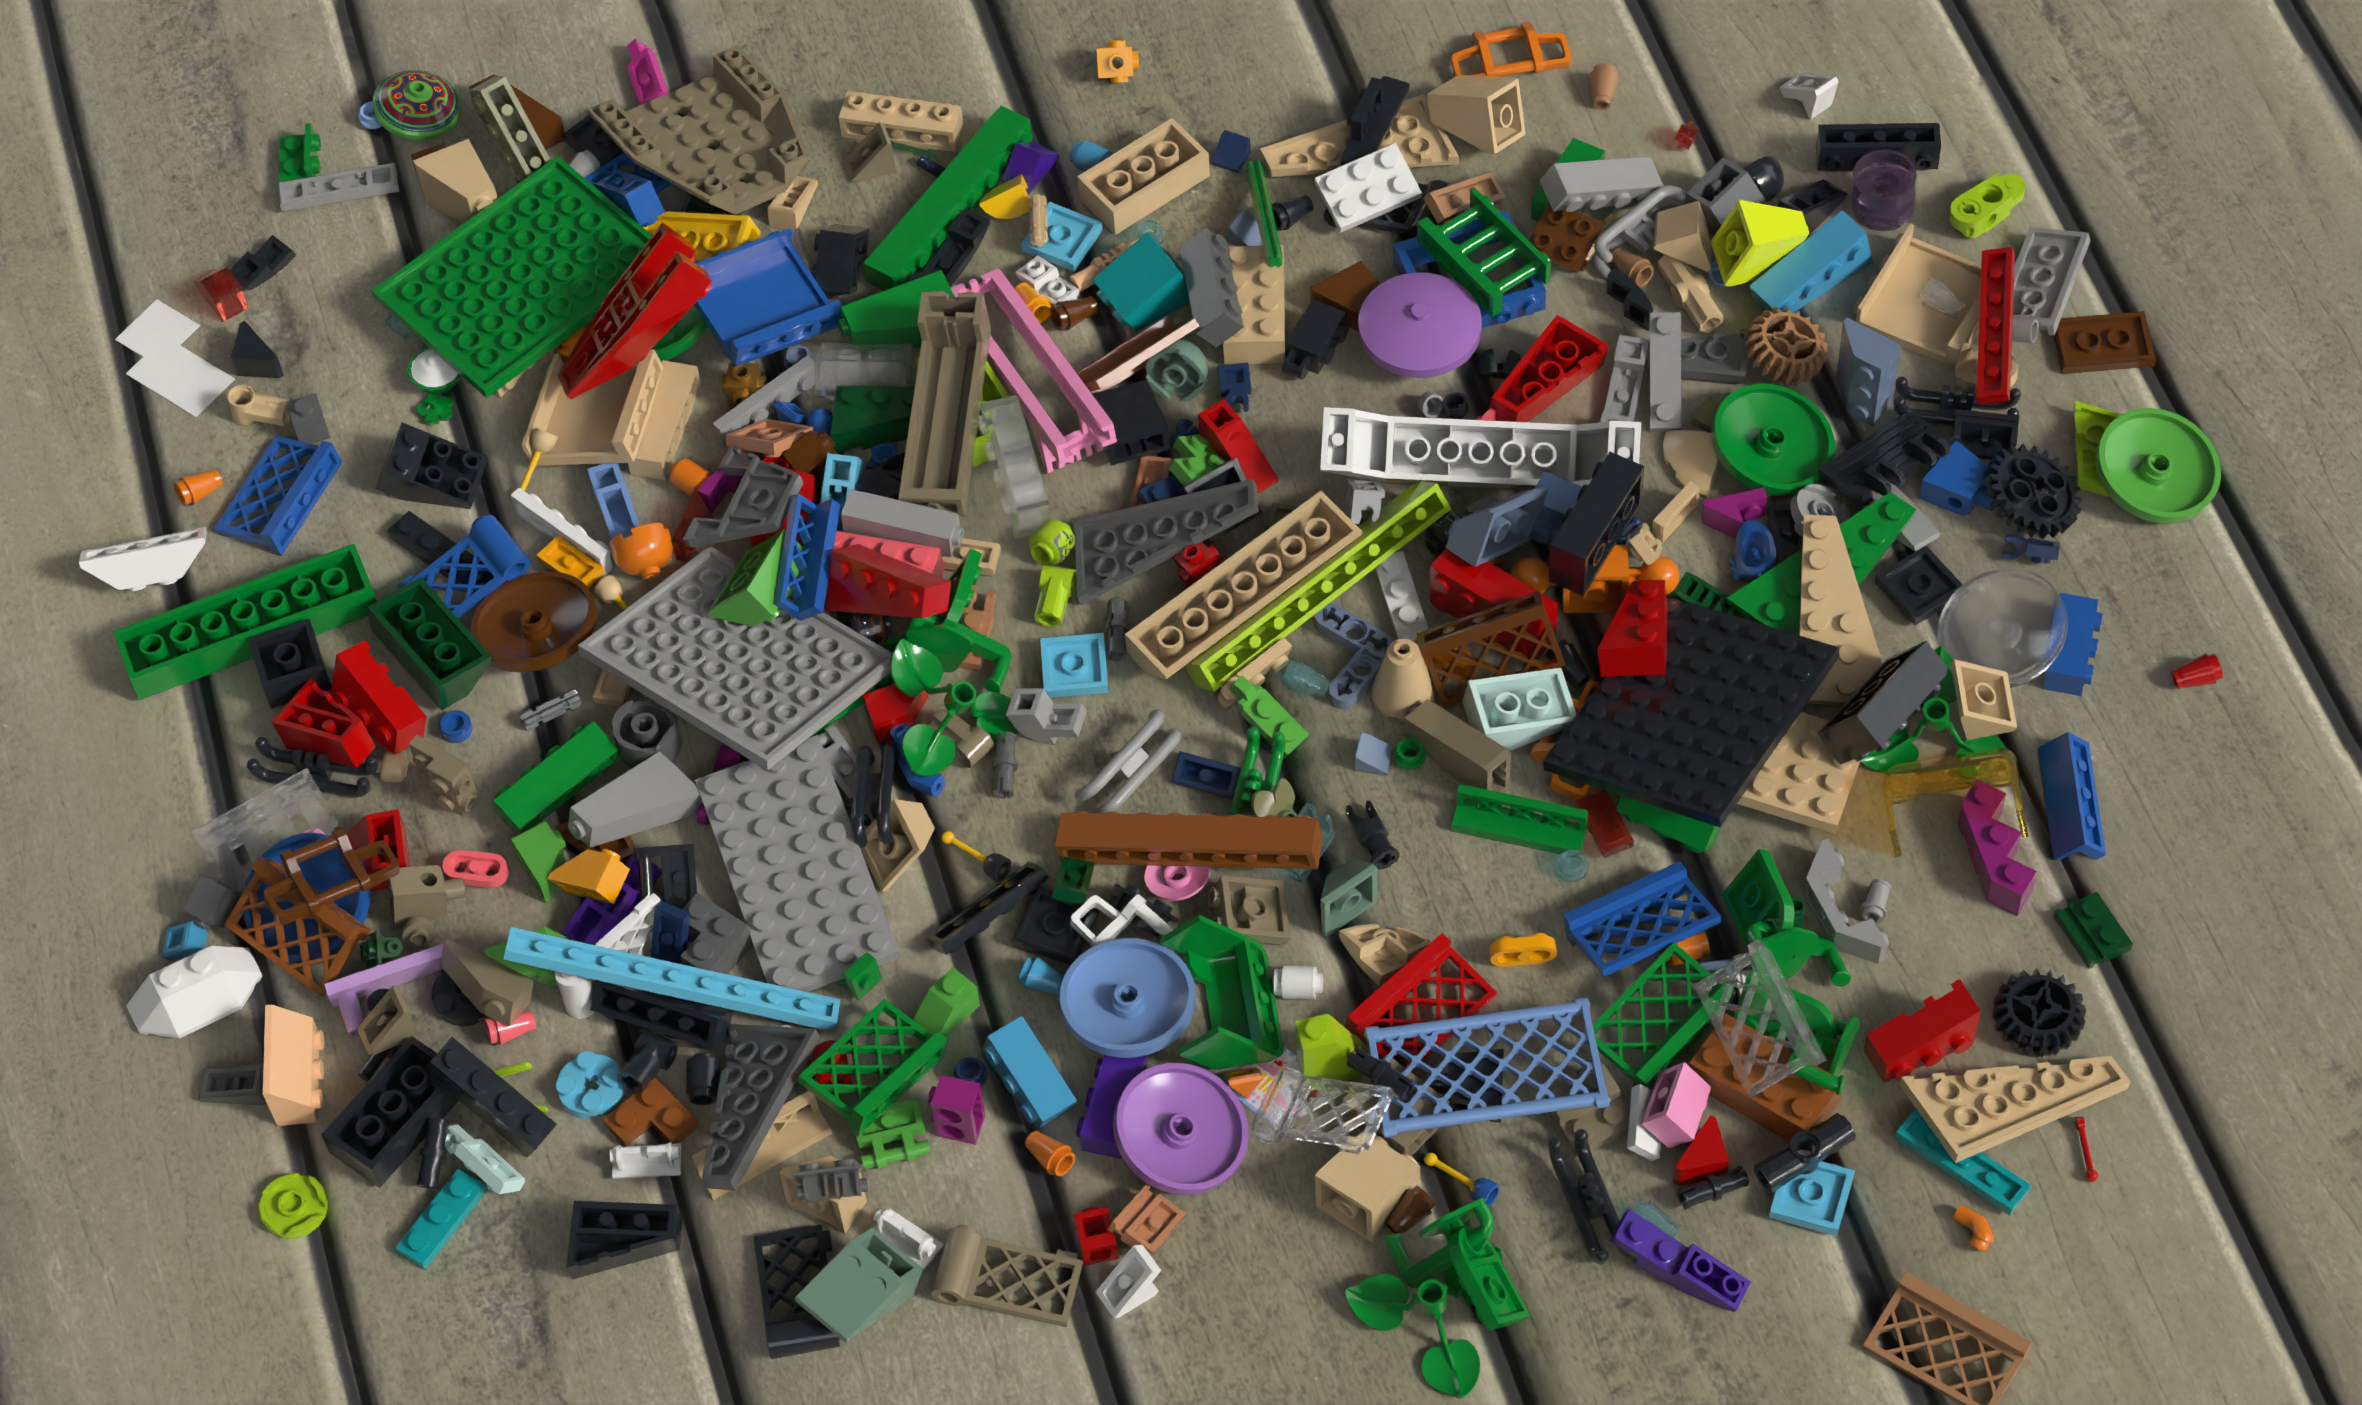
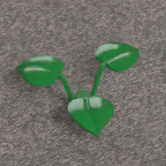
M905 639L899 641L891 659V676L895 686L909 697H916L924 690L929 695L947 693L944 697V705L948 713L935 731L926 724H918L908 729L902 739V753L912 773L921 777H930L941 773L951 764L955 756V743L951 738L941 735L954 714H963L969 707L971 716L977 717L975 725L985 730L994 743H996V735L999 732L1003 733V739H1005V732H1012L1015 735L1019 732L1006 716L1012 698L997 692H984L976 697L974 686L966 681H959L954 685L949 683L945 687L933 688L940 683L943 677V667L939 659L925 648L916 646Z
M1943 646L1936 648L1934 651L1949 668L1950 672L1942 680L1944 684L1942 688L1924 699L1926 702L1923 706V720L1919 721L1914 733L1909 736L1908 730L1905 727L1900 732L1892 734L1890 737L1892 742L1888 747L1879 753L1873 750L1860 761L1863 765L1876 772L1885 774L1904 772L1910 769L1919 758L1918 748L1912 742L1919 737L1922 730L1928 728L1931 731H1941L1947 728L1956 744L1961 747L1954 755V766L1958 774L1965 780L1975 782L1978 779L1984 783L2008 776L2012 768L2010 755L1997 736L1992 735L1967 740L1966 738L1964 742L1955 730L1953 722L1949 720L1950 709L1948 704L1957 701L1950 663L1954 659Z
M1494 1247L1502 1261L1501 1249ZM1454 1266L1445 1271L1444 1279L1446 1285L1437 1280H1426L1419 1286L1417 1294L1412 1295V1300L1407 1303L1409 1298L1407 1286L1400 1278L1390 1274L1369 1277L1345 1290L1348 1304L1356 1317L1366 1326L1377 1331L1397 1329L1403 1323V1310L1409 1311L1416 1304H1419L1420 1310L1425 1315L1435 1317L1442 1346L1429 1349L1423 1357L1421 1370L1425 1381L1436 1391L1457 1399L1465 1398L1474 1389L1480 1374L1478 1352L1465 1339H1458L1448 1344L1441 1315L1447 1307L1446 1295L1453 1298H1458L1462 1295L1467 1303L1474 1305L1469 1294L1462 1289L1459 1275Z

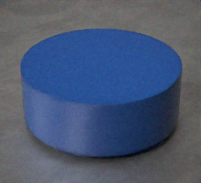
M450 711L444 714L439 721L441 735L444 740L450 743L465 741L473 730L470 717L463 711Z

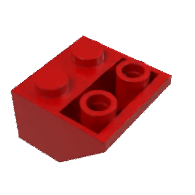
M399 809L366 815L346 833L353 850L383 840L388 844L398 860L399 868L411 867L406 827ZM381 854L362 860L368 876L389 866L387 860ZM388 880L372 887L371 892L388 889Z

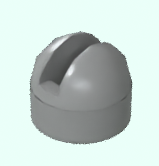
M1427 391L1418 398V409L1428 418H1435L1444 410L1443 398L1435 392ZM1427 402H1429L1432 406L1430 410L1426 405Z

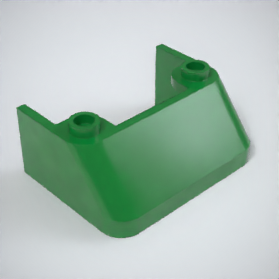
M1201 915L1196 916L1160 938L1162 945L1183 953L1184 963L1190 970L1193 979L1205 984L1212 1030L1179 1048V1056L1211 1069L1219 1070L1271 1062L1283 1054L1284 1046L1268 956L1258 941Z

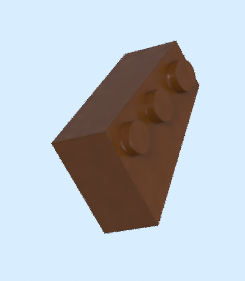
M493 74L469 86V91L497 75ZM510 84L545 150L563 142V133L565 131L561 116ZM477 112L485 125H487L488 122L484 115Z

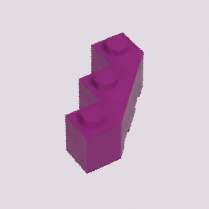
M1976 779L1961 803L1957 824L1961 835H1964L1967 842L1968 853L1976 874L1980 876L1987 902L2018 916L2033 891L2037 871L2013 860L2018 851L2021 831L1998 821L2003 812L2006 793Z

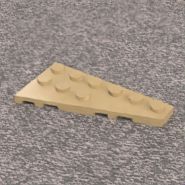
M1422 94L1404 100L1379 150L1396 143L1409 168L1459 164V155L1445 130L1431 123L1425 95ZM1347 120L1260 148V156L1271 177L1325 174L1343 166L1340 164V158L1350 141V126H1347Z
M1806 514L1803 516L1799 635L1839 647L1840 656L1807 704L1844 705L1882 664L1836 516Z
M2112 1056L2073 1059L2070 1064L2050 1065L2049 1062L2037 1063L2036 1067L2021 1069L2019 1065L1966 1070V1073L1961 1075L1945 1076L1944 1073L1931 1074L1930 1078L1914 1079V1076L1901 1077L1899 1085L1950 1157L1957 1163L2128 1089L2131 1081Z

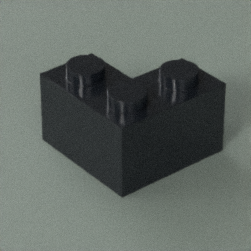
M833 224L820 229V234H816L814 250L818 252L817 263L813 264L811 274L822 291L851 294L857 291L859 262L867 258L869 228Z

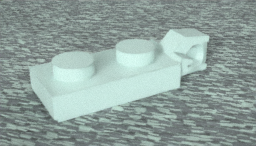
M459 1125L448 1127L445 1148L450 1154L454 1153L462 1160L464 1166L469 1171L476 1173L486 1182L488 1189L498 1194L521 1190L525 1183V1178L482 1139L474 1140Z

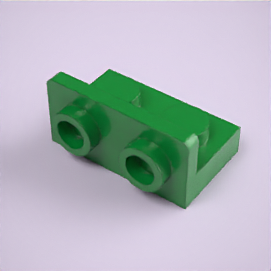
M311 123L305 124V134L281 136L279 138L278 183L315 177L316 174L321 172L320 159L317 156V151H321V139L319 133H314Z

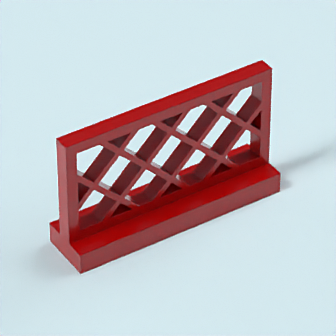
M1441 933L1347 1016L1344 1027L1369 1048L1367 1039L1364 1036L1365 1027L1374 1025L1393 1027L1430 1022L1417 1020V1005L1436 1006V1021L1441 1020L1440 1006L1459 1007V1017L1474 1016L1492 1001L1498 992L1450 947L1452 941ZM1450 959L1459 968V978L1440 977V966ZM1435 972V977H1431L1430 975ZM1421 983L1436 984V999L1417 998V987ZM1440 984L1459 985V1000L1440 999ZM1464 985L1477 986L1485 995L1479 1001L1464 1000ZM1412 992V998L1406 997ZM1397 1004L1412 1005V1020L1393 1019V1008ZM1464 1007L1470 1008L1464 1013ZM1388 1013V1019L1383 1018ZM1453 1032L1438 1034L1435 1044L1440 1047L1453 1035ZM1413 1037L1412 1042H1404L1401 1048L1412 1049V1055L1416 1056L1417 1050H1422L1426 1045L1417 1042V1037ZM1385 1041L1376 1043L1378 1057L1382 1060L1386 1054L1391 1052V1049L1386 1045ZM1429 1050L1421 1061L1426 1060L1435 1051ZM1409 1062V1063L1405 1066L1406 1069H1407V1067L1411 1064V1062Z

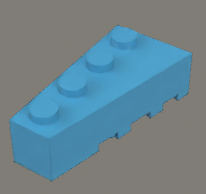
M1842 210L1749 286L1753 301L1763 311H1771L1774 307L1782 311L1788 307L1790 312L1794 313L1873 263L1867 232Z

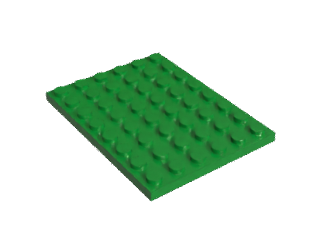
M557 155L372 289L371 292L376 301L483 396L488 398L589 323L609 291L648 242L652 234Z

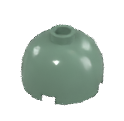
M1179 339L1148 359L1145 367L1147 370L1146 380L1153 391L1163 398L1170 399V394L1182 396L1181 401L1193 399L1201 392L1206 382L1208 365L1205 355L1192 342Z

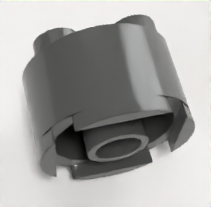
M643 697L644 700L637 702L630 700L624 703L616 711L612 720L613 736L616 746L619 748V756L630 768H634L658 752H661L672 762L681 749L682 739L675 714L649 697Z

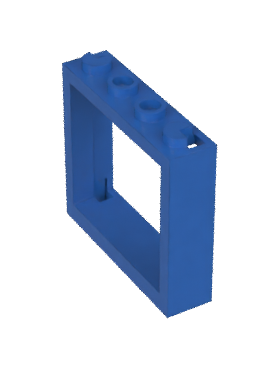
M1500 212L1514 226L1508 212ZM1476 219L1447 237L1454 244L1460 245L1486 229L1487 226L1480 219ZM1496 236L1480 247L1500 242L1501 240ZM1417 237L1393 244L1394 265L1399 275L1417 273L1414 268L1415 266L1435 261L1417 242ZM1516 255L1513 256L1519 269L1525 266ZM1535 274L1525 279L1528 288L1504 295L1502 297V312L1494 317H1491L1477 303L1481 312L1482 328L1498 323H1506L1515 318L1533 315L1535 312L1546 310V289L1542 281Z

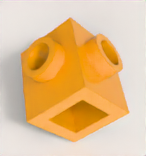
M1125 40L1108 41V46L1096 48L1098 78H1110L1111 83L1128 82V76L1134 75L1133 69H1139L1138 51H1132V45H1126ZM1115 57H1121L1123 64L1116 66L1112 60Z

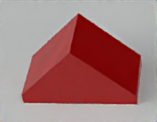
M1709 1116L1675 1166L1673 1183L1679 1186L1702 1181L1704 1176L1708 1174L1718 1175L1728 1171V1156L1717 1118L1714 1116Z

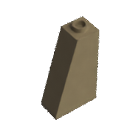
M1428 699L1420 706H1414L1407 712L1404 718V736L1418 740L1424 746L1426 755L1460 784L1501 793L1510 787L1511 752L1507 748Z

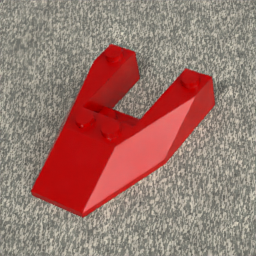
M663 222L609 291L559 372L558 378L566 396L571 400L632 369L639 361H643L655 344L691 309L697 300L703 299L708 294L712 279L705 269L693 262L696 250L692 243Z

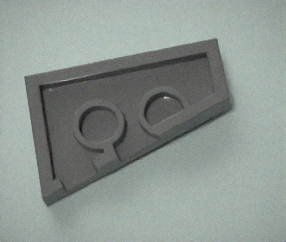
M1748 328L1740 329L1738 334L1725 335L1724 332L1712 334V338L1695 340L1692 337L1681 339V378L1745 384L1748 350L1744 346Z

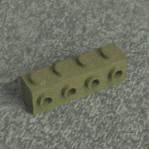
M494 76L470 90L474 97L471 99L473 106L479 114L484 115L488 122L486 129L493 140H497L502 148V151H500L502 159L507 166H512L517 175L514 177L516 184H519L551 161L506 76Z

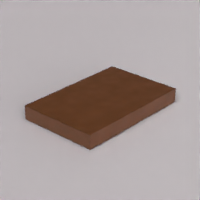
M2144 311L2061 318L2054 336L2062 374L2155 367L2156 357Z

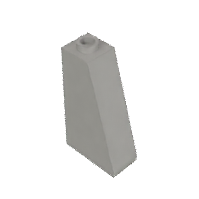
M853 489L850 490L841 512L843 532L938 547L941 549V554L944 557L952 556L955 546L961 545L964 535V528L960 527L959 514Z
M658 752L570 807L568 828L576 839H581L591 848L697 814L702 798L698 787L665 755Z

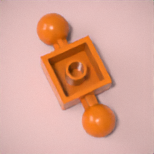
M1616 544L1584 596L1562 587V613H1616L1628 591V585H1631L1632 581L1665 580L1666 594L1668 595L1679 583L1680 574L1678 567L1671 559L1665 556H1659L1649 566L1644 562L1641 567H1629L1628 545ZM1524 557L1517 561L1511 570L1513 577L1542 594L1549 586H1558L1549 582V568L1540 558Z

